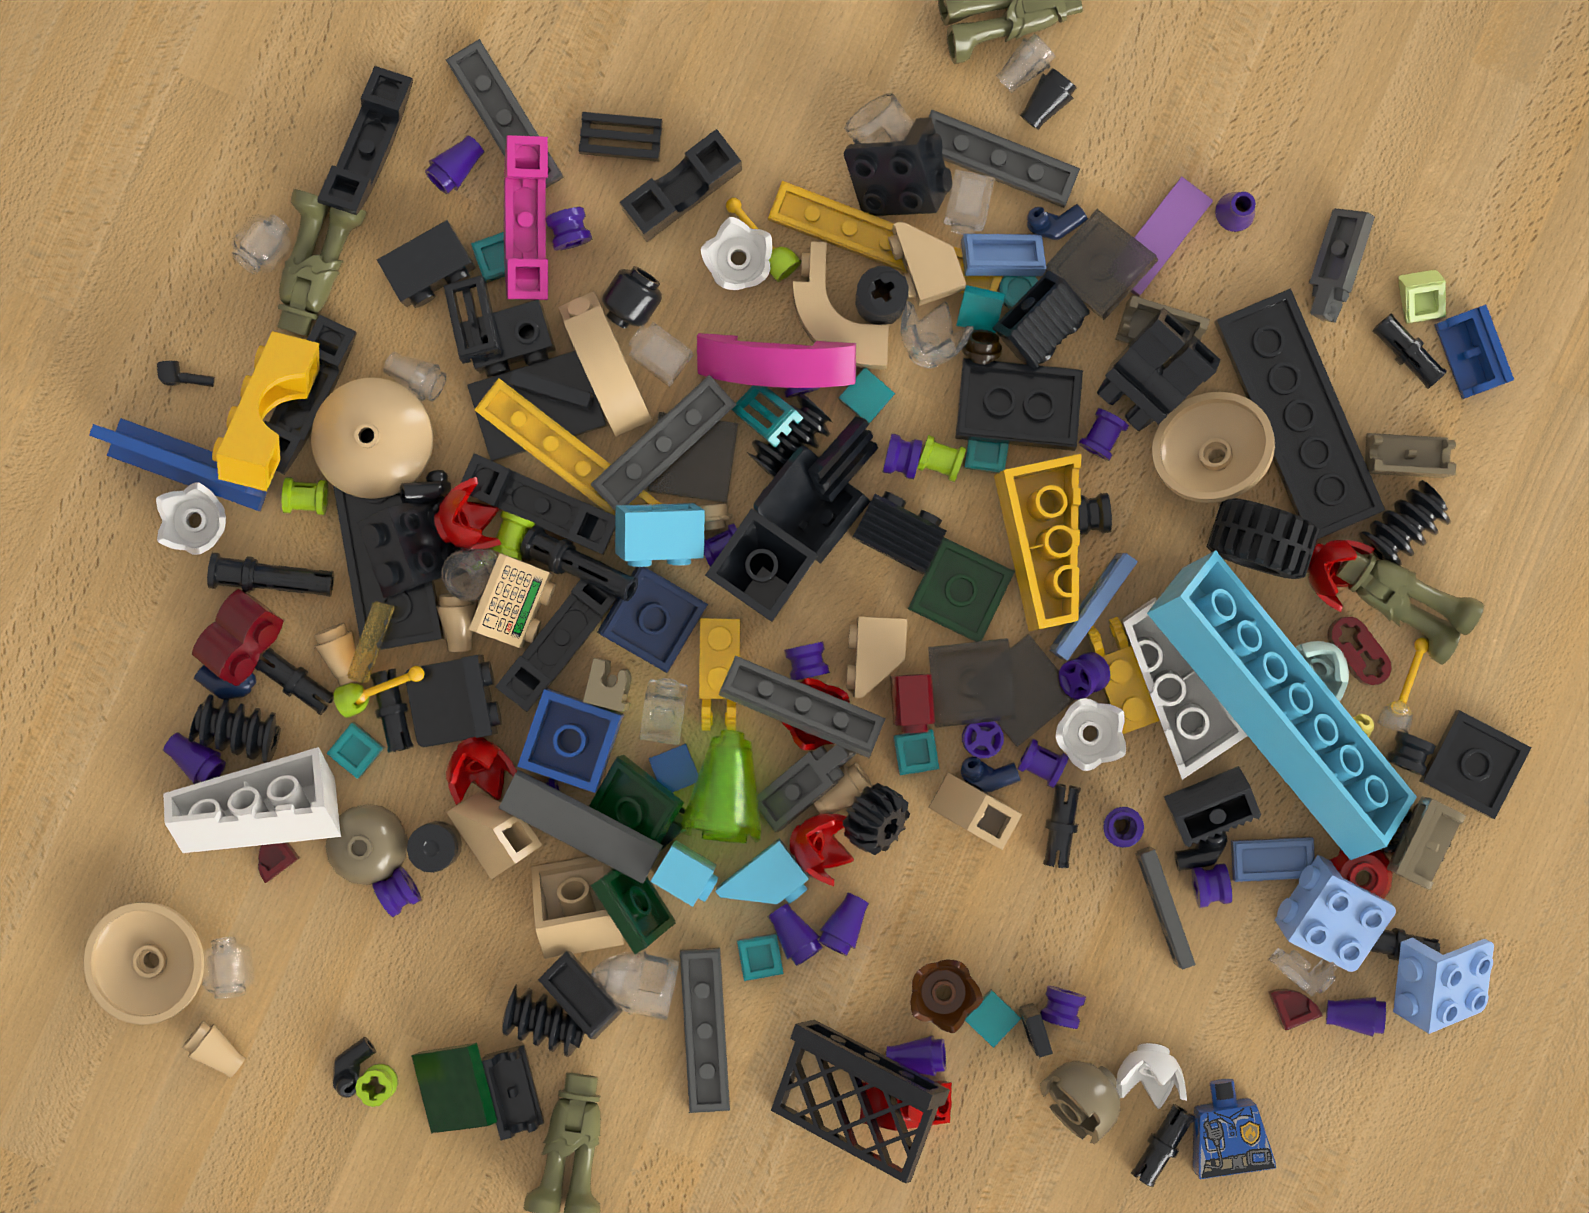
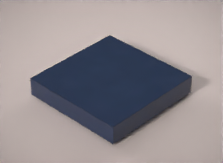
M635 567L631 574L632 577L638 578V587L634 596L629 601H624L618 597L597 633L668 673L708 604L650 569Z

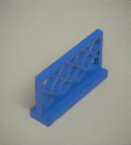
M120 418L116 431L95 424L91 428L89 436L111 443L107 453L109 457L188 486L199 482L210 489L215 496L256 511H261L268 490L266 492L218 479L217 462L212 460V451Z

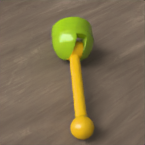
M733 197L727 200L726 209L728 212L736 214L751 229H758L741 209L742 204L738 198ZM773 247L771 258L769 259V273L777 282H781L789 277L801 265L802 261L788 247Z
M413 666L408 673L368 689H364L358 683H348L337 687L334 690L336 708L346 718L357 715L365 710L370 696L411 680L419 682L424 678V670L420 666Z

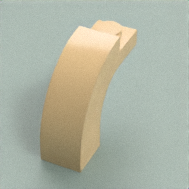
M811 242L810 253L802 252L801 277H809V282L793 281L794 304L802 328L813 343L816 341L856 343V368L886 370L889 325L854 323L836 312L827 297L825 287L827 242Z
M595 291L559 306L558 308L566 330L615 437L652 421Z

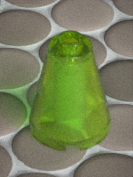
M721 730L720 736L712 737L681 821V833L691 836L692 829L703 831L702 839L747 843V836L750 835L755 843L760 841L762 832L752 742L744 739L745 734L743 732Z

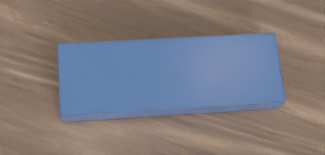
M1116 553L1079 605L1078 621L1067 623L1050 646L1049 651L1060 659L1068 661L1138 562L1127 553Z

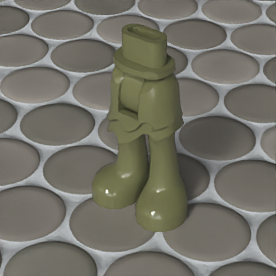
M938 0L939 12L944 25L954 24L972 15L1008 8L1004 15L999 18L958 23L948 27L947 44L951 60L954 64L963 63L970 59L974 47L982 42L1005 36V42L1014 38L1017 40L1024 35L1044 30L1058 21L1060 23L1065 22L1068 15L1082 13L1083 11L1081 0Z
M293 189L291 204L300 213L301 220L296 243L290 258L285 261V267L282 271L279 296L284 304L278 305V309L282 310L277 327L308 337L312 321H317L319 312L328 300L333 283L340 274L339 269L344 261L338 259L350 232L362 225L367 212L361 209L357 215L318 203L317 195ZM329 212V227L321 254L313 255L320 230Z
M1356 552V560L1342 562L1336 572V576L1349 583L1348 589L1352 592L1356 591L1363 601L1380 611L1389 621L1392 620L1399 627L1400 621H1403L1424 634L1429 640V656L1441 665L1446 663L1455 652L1460 635H1468L1482 616L1484 604L1472 597H1455L1435 589L1418 580L1415 572L1409 571V569L1391 561L1377 560V557L1372 554L1365 557ZM1411 598L1436 610L1446 617L1448 621L1411 604Z
M566 1073L564 1090H559L558 1096L562 1098H559L553 1109L548 1134L543 1142L545 1147L542 1155L547 1154L544 1175L540 1185L527 1193L524 1201V1210L532 1213H560L566 1157L575 1151L564 1213H600V1203L591 1193L592 1163L595 1147L599 1144L601 1111L598 1104L595 1103L599 1102L601 1097L596 1094L598 1077Z

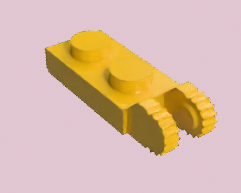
M1114 617L1109 619V629L1115 639L1118 650L1105 654L1100 633L1094 625L1088 631L1087 637L1092 652L1103 657L1109 666L1110 681L1103 690L1108 703L1123 710L1125 722L1122 734H1126L1160 720L1132 645H1128L1120 619Z
M700 618L699 699H702V731H711V726L713 725L712 699H726L719 696V692L734 657H740L741 619ZM727 699L725 726L727 731H736V702Z

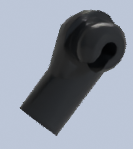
M443 470L429 472L426 482L401 483L400 497L403 504L432 502L445 497L451 491L448 474Z
M1223 830L1221 835L1215 833L1213 838L1208 836L1206 841L1200 839L1195 848L1175 851V862L1178 871L1214 865L1226 847L1228 841L1226 831Z
M363 1037L335 1058L333 1087L342 1097L348 1098L356 1094L355 1086L359 1079L360 1064L376 1053L373 1044L367 1037Z

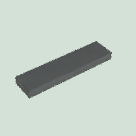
M480 39L446 59V62L504 156L507 135L539 136ZM549 152L546 188L564 178Z
M931 110L928 118H932L935 131L941 136L944 161L1064 208L1066 206L1080 168Z
M708 375L590 485L616 512V505H628L737 404Z
M738 656L734 657L719 692V696L867 758L871 756L886 719Z
M520 770L515 773L499 806L501 810L642 884L646 880L663 846Z
M721 949L680 950L689 1113L730 1111Z

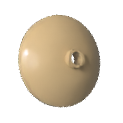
M382 378L357 379L337 388L321 404L312 426V452L322 474L341 491L365 499L387 498L400 493L401 483L415 482L424 472L433 449L432 424L420 400L402 385ZM365 429H372L374 432V439L370 443H363L361 440V433Z
M1208 392L1181 402L1160 423L1153 439V462L1163 483L1180 497L1201 503L1222 502L1242 495L1262 479L1273 459L1275 438L1267 415L1253 401L1234 393ZM1216 457L1224 458L1219 463H1212V460Z
M130 903L108 913L91 932L84 951V975L92 996L110 1015L127 1023L139 1025L155 1024L177 1015L193 1000L203 978L204 954L196 931L180 913L159 903ZM151 952L155 953L159 958L157 966H153L149 961Z

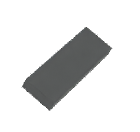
M1150 846L1138 850L1136 857L1173 962L1182 970L1192 967L1196 964L1156 850Z

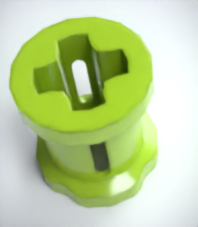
M928 435L917 469L921 471L925 468L947 475L950 481L955 482L966 448L960 446L958 449L937 443L933 436Z
M286 477L282 487L281 502L283 513H291L292 510L316 511L318 515H325L328 506V482L326 480H319L318 483L294 482L292 477Z
M501 511L500 517L503 520L496 538L502 544L489 549L522 561L520 555L522 541L529 529L535 526L536 523Z
M375 1064L369 1067L357 1080L355 1086L356 1095L365 1105L371 1107L380 1106L396 1091L398 1076L389 1065ZM375 1076L379 1077V1084L385 1085L380 1093H375V1086L369 1085V1082Z

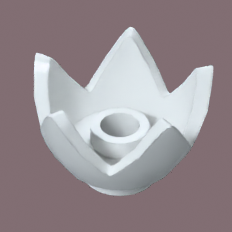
M727 218L720 226L716 236L706 241L701 248L704 264L712 273L715 282L722 288L739 290L756 286L764 281L770 272L769 259L773 249L771 234L761 229H751L737 218ZM735 252H743L747 259L744 264L735 265L731 261L732 255Z
M196 482L190 484L183 491L168 492L156 498L157 510L162 519L157 535V541L160 544L172 549L185 550L192 555H199L212 548L223 534L226 524L225 509L213 492L201 483ZM194 513L200 514L202 522L197 528L191 527L189 523V518Z
M1087 698L1079 699L1068 708L1065 716L1059 722L1056 730L1057 743L1067 754L1071 762L1083 771L1092 770L1101 763L1116 761L1126 754V742L1122 734L1125 722L1124 712L1122 709L1111 704L1097 703ZM1090 725L1094 726L1097 730L1096 738L1092 741L1085 740L1083 737L1084 728Z
M1152 1043L1141 1044L1137 1047V1051L1131 1052L1125 1058L1117 1073L1116 1089L1120 1098H1124L1141 1081L1157 1109L1162 1107L1174 1084L1178 1089L1180 1099L1187 1101L1182 1070L1177 1060L1169 1055L1170 1050L1167 1047Z

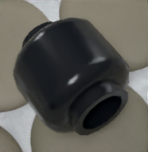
M633 266L631 270H619L602 297L604 305L609 310L606 315L608 319L624 329L629 324L644 326L661 302L662 294L658 289L660 282L651 274L636 266Z

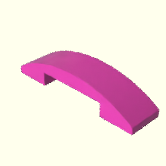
M506 136L504 166V265L506 296L510 300H548V259H546L545 219L548 137Z
M698 333L697 371L699 375L706 377L710 375L713 379L766 387L818 388L854 385L856 382V343L816 341L813 346L738 341V336Z

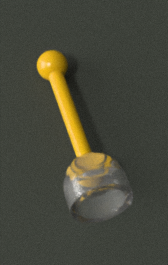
M1423 637L1418 638L1414 643L1416 652L1399 700L1390 702L1383 707L1377 721L1378 724L1394 731L1409 733L1413 722L1412 711L1406 702L1423 654L1428 652L1429 640Z

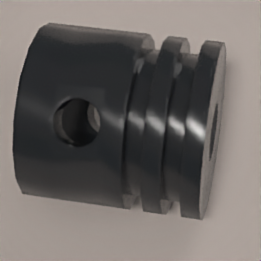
M433 821L422 825L411 834L408 840L407 853L409 860L416 868L423 872L434 873L441 871L455 862L460 855L462 847L461 837L454 826L444 821Z

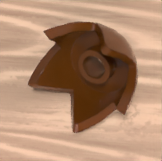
M947 959L926 964L915 973L912 980L910 1005L913 1017L920 1021L932 1022L941 1030L949 1033L957 1032L963 1025L967 1014L977 1009L983 1001L979 986L970 976L968 968L960 961ZM941 985H947L951 988V994L946 999H940L936 996V990Z

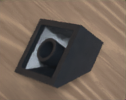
M751 508L705 576L773 622L818 557V554Z

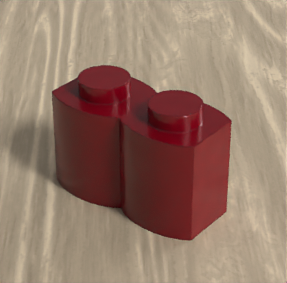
M238 588L223 602L215 622L210 624L201 633L193 647L192 655L219 678L239 686L253 673L260 653L275 642L284 620L258 599Z
M932 674L890 676L893 725L901 726L903 733L928 732L927 724L935 723Z

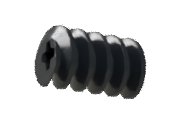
M877 266L866 271L861 276L856 291L855 305L860 316L865 321L875 325L893 324L899 319L908 299L909 286L906 277L888 266ZM878 290L881 295L889 293L888 301L885 302L881 297L874 299L875 291Z
M803 393L797 395L801 409L792 406L803 419L798 424L793 420L788 424L792 431L787 436L781 432L777 436L781 442L776 447L769 442L767 444L759 440L752 442L757 455L748 453L749 456L772 478L777 475L800 446L807 444L816 449L819 447L814 436L816 432L826 437L830 435L825 423L827 421L832 422L831 419Z
M1423 480L1418 483L1419 491L1411 489L1406 493L1407 501L1400 499L1394 503L1395 512L1391 510L1383 512V523L1377 520L1373 521L1370 524L1371 533L1366 531L1359 533L1362 542L1375 549L1372 553L1379 560H1388L1401 566L1402 563L1397 553L1402 551L1408 556L1414 555L1410 542L1413 540L1424 546L1426 544L1422 534L1424 530L1437 535L1439 532L1434 523L1435 520H1439L1446 525L1451 523L1446 512L1448 508L1444 500L1429 483Z
M209 694L203 704L199 705L193 718L189 732V741H194L199 735L200 744L207 747L215 739L216 749L223 751L230 744L231 753L237 756L246 748L247 758L251 760L256 759L262 752V761L267 763L272 760L277 749L281 728L276 725V713L271 712L266 721L263 722L261 721L260 708H255L250 717H246L245 704L240 703L235 712L232 713L230 712L229 699H224L219 708H215L214 695Z
M517 984L514 986L502 1020L503 1035L508 1036L515 1027H518V1040L523 1041L530 1032H533V1044L539 1046L547 1037L548 1049L552 1052L562 1042L564 1043V1056L569 1057L576 1048H580L585 1033L568 1013H563V1008L558 1002L549 1008L548 995L543 994L534 1003L532 1002V989L530 988L526 990L521 998L517 997Z

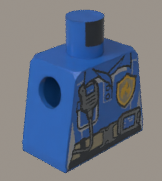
M1233 1079L1211 1081L1212 1103L1194 1107V1117L1196 1118L1193 1125L1194 1173L1199 1179L1275 1169L1276 1162L1257 1105L1249 1098L1237 1100Z

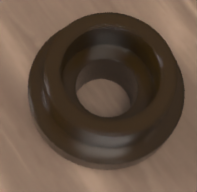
M973 330L968 333L967 339L963 341L962 352L974 363L988 364L1001 356L1002 345L999 343L1000 338L996 333L988 330Z

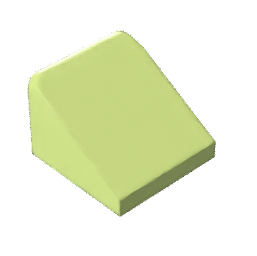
M1437 270L1405 274L1398 277L1406 323L1446 317V280Z

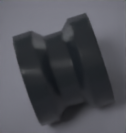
M1100 493L1096 498L1089 499L1081 495V505H1079L1078 530H1080V535H1087L1090 530H1099L1101 533L1111 532L1112 513L1108 493Z
M1397 731L1395 736L1397 744L1394 751L1388 753L1387 761L1400 768L1424 776L1427 770L1425 761L1428 755L1434 753L1436 746L1416 736Z

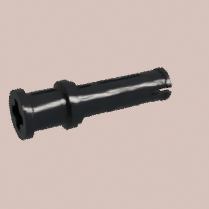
M533 526L522 541L520 548L521 557L528 561L535 559L544 563L555 574L567 572L593 586H597L620 597L624 601H629L637 590L638 578L629 576L601 561L576 551L573 542L567 539L560 541L547 535L542 527Z
M212 553L208 565L207 585L210 589H216L218 585L238 587L246 593L254 591L255 588H265L331 597L334 585V571L258 563V560L254 559V557L247 556L245 560L222 558L219 553Z

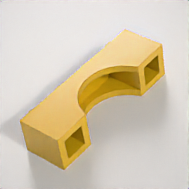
M274 331L271 332L266 345L258 347L254 360L255 370L252 376H245L240 392V403L238 406L233 405L227 417L226 434L224 438H217L212 452V460L217 462L218 479L266 492L280 462L279 435L263 422V418L272 408L283 402L307 399L320 370L319 343Z

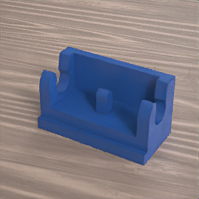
M1486 304L1434 325L1462 399L1514 381Z

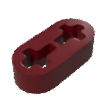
M1341 617L1330 625L1328 630L1329 643L1336 645L1342 651L1349 671L1360 683L1379 685L1388 679L1392 671L1391 661L1362 621L1354 617ZM1342 625L1346 628L1355 627L1357 632L1353 634V639L1359 648L1355 649L1350 642L1341 643L1338 638L1343 634L1340 629ZM1364 653L1369 660L1378 659L1381 664L1376 668L1379 673L1377 677L1373 674L1364 675L1362 670L1367 665L1360 654Z

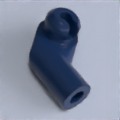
M1078 204L1060 216L1044 212L1043 207H1035L1027 215V227L1035 235L1059 240L1086 222L1088 218Z
M205 665L194 676V680L222 700L245 697L256 684L254 673L239 686H235L219 678Z
M972 756L966 758L961 765V776L966 783L986 793L1021 781L1014 762L993 769L979 758Z

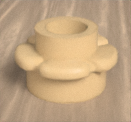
M727 503L699 506L705 510L704 530L725 528V520L732 518V514H728Z

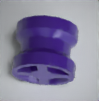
M583 207L564 209L552 213L545 218L548 228L553 230L555 236L552 240L554 250L571 249L592 240L590 230L586 229L583 223L586 217Z
M891 433L883 473L891 474L897 471L903 473L906 478L914 480L923 440L914 439L909 442L902 440L900 435Z
M823 641L784 650L786 658L792 664L791 679L796 681L830 673L828 665L823 662L822 653L825 650Z
M1094 652L1084 653L1061 666L1059 670L1060 685L1071 698L1077 700L1086 698L1093 692H1098L1108 685L1110 681L1109 666L1099 654Z
M976 718L964 727L962 743L971 755L978 758H990L1001 750L1004 743V734L1001 727L995 721L987 718Z
M1225 863L1216 864L1210 870H1204L1201 867L1192 868L1193 890L1199 908L1208 907L1211 902L1220 901L1222 904L1232 903L1231 880Z
M402 866L393 871L392 877L372 884L378 900L391 917L400 914L402 907L408 903L414 905L422 900L416 884Z
M1047 986L1045 995L1048 998L1046 1007L1040 1012L1042 1020L1059 1026L1078 1029L1080 1019L1077 1015L1079 1008L1085 1004L1086 996L1067 989Z

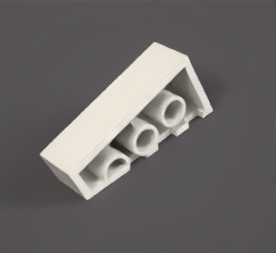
M1156 597L1127 615L1122 621L1183 780L1248 735L1149 617L1147 612L1157 601Z
M319 747L163 793L164 823L182 853L341 837L335 777Z

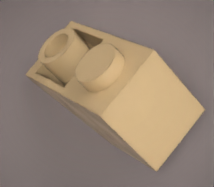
M902 221L894 223L892 229L893 236L888 237L894 259L902 258L907 274L903 276L906 277L909 286L908 298L915 297L918 306L964 291L966 282L952 245Z
M858 617L857 625H850L849 649H856L855 665H848L846 689H854V698L866 696L905 660L907 619Z
M949 772L929 805L930 809L1001 850L1005 847L1022 816L1020 812Z
M477 792L446 813L492 880L541 847L542 843L528 823L499 808L501 802Z

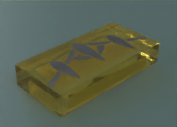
M382 601L373 602L347 674L349 679L360 683L369 681L395 606Z

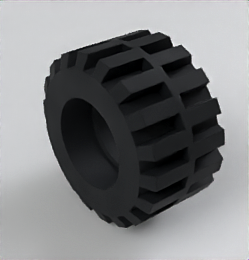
M1233 498L1221 502L1206 547L1211 552L1216 550L1223 559L1278 577L1300 579L1306 576L1320 529L1309 520L1287 511L1249 500Z

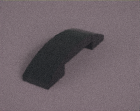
M374 66L361 96L359 114L337 165H332L317 198L318 203L354 215L359 213L371 194L387 160L406 108L413 78Z
M319 315L307 338L309 341L319 343L320 370L307 399L290 400L277 405L269 422L264 421L271 430L279 435L280 462L276 471L283 475L291 467L309 438L316 413L324 400L333 392L357 335L356 331L322 315Z
M473 454L461 480L462 483L477 477L478 484L470 496L534 522L539 527L602 555L605 554L615 531L614 515L482 456Z
M580 579L561 607L522 656L518 657L495 688L528 712L541 697L543 690L552 684L611 609L618 596Z

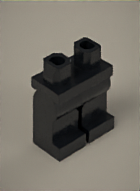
M1164 307L1110 364L1105 375L1106 377L1097 391V394L1112 406L1124 394L1128 396L1135 404L1126 412L1125 418L1137 431H1141L1153 421L1159 425L1192 391L1216 373L1221 360L1196 336H1193L1186 343L1190 331Z

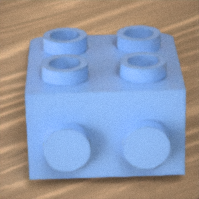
M1317 855L1312 864L1302 871L1299 884L1291 896L1280 904L1275 921L1288 942L1349 972H1353L1360 967L1394 917L1396 909L1391 902L1344 879L1330 860Z
M1413 937L1402 941L1393 1012L1428 1034L1482 1012L1489 998L1488 988L1493 966L1494 944L1487 939H1482L1442 955Z

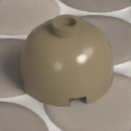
M365 804L346 810L339 815L341 837L327 838L325 848L330 865L338 875L356 884L371 885L386 880L392 876L395 869L403 864L407 855L408 838L407 834L405 835L400 819L390 810L378 805Z
M1080 1061L1064 1063L1040 1083L1043 1097L1050 1093L1057 1103L1050 1106L1052 1112L1071 1132L1081 1139L1090 1135L1092 1136L1090 1143L1096 1144L1111 1130L1118 1120L1121 1109L1120 1096L1115 1087L1117 1080L1103 1066L1097 1068L1091 1063Z

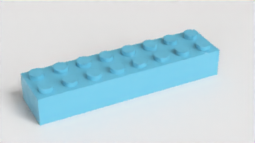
M1216 550L1183 567L1147 612L1149 617L1350 860L1387 847L1417 796Z

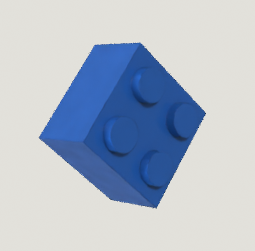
M549 688L544 689L517 767L595 793L600 787L624 714L608 708L584 703L581 699Z

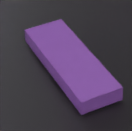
M1181 177L1107 274L1139 297L1213 200L1185 178Z

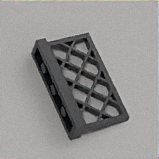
M816 1020L795 1024L790 1037L795 1043L771 1111L905 1184L911 1182L938 1107L945 1105L950 1089ZM805 1050L815 1055L821 1072L806 1077L801 1064ZM828 1062L834 1065V1067L830 1068ZM840 1069L849 1073L855 1089L842 1095L839 1094L832 1072ZM823 1077L831 1099L816 1105L808 1082ZM862 1080L869 1084L863 1086ZM799 1086L808 1108L801 1112L786 1106L791 1089ZM873 1087L882 1090L889 1108L874 1113L866 1090ZM857 1094L865 1117L850 1123L842 1100ZM896 1098L903 1102L898 1104ZM831 1104L835 1108L841 1127L834 1130L824 1126L819 1113V1109ZM907 1105L923 1112L918 1128L910 1132L907 1130L900 1108ZM891 1112L899 1136L884 1141L876 1118ZM865 1122L868 1124L875 1143L874 1146L867 1149L857 1143L852 1127ZM843 1131L845 1137L842 1136V1135H840V1134H838V1133H840V1132ZM915 1135L914 1140L912 1142L910 1136ZM900 1140L907 1154L903 1168L892 1163L886 1147ZM877 1150L879 1155L873 1153L872 1151Z

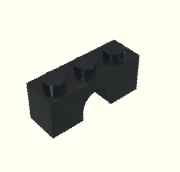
M718 129L686 151L684 159L666 175L657 180L649 179L620 201L623 212L646 242L742 171L740 158Z

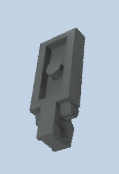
M1336 208L1332 210L1309 282L1313 286L1312 296L1315 297L1310 314L1321 321L1336 323L1343 306L1342 302H1346L1349 298V293L1352 291L1375 216L1369 212Z
M835 745L828 752L824 746L819 747L817 750L809 751L753 798L752 802L774 832H779L839 783L838 780L844 776L840 767L846 764L856 753L839 745Z

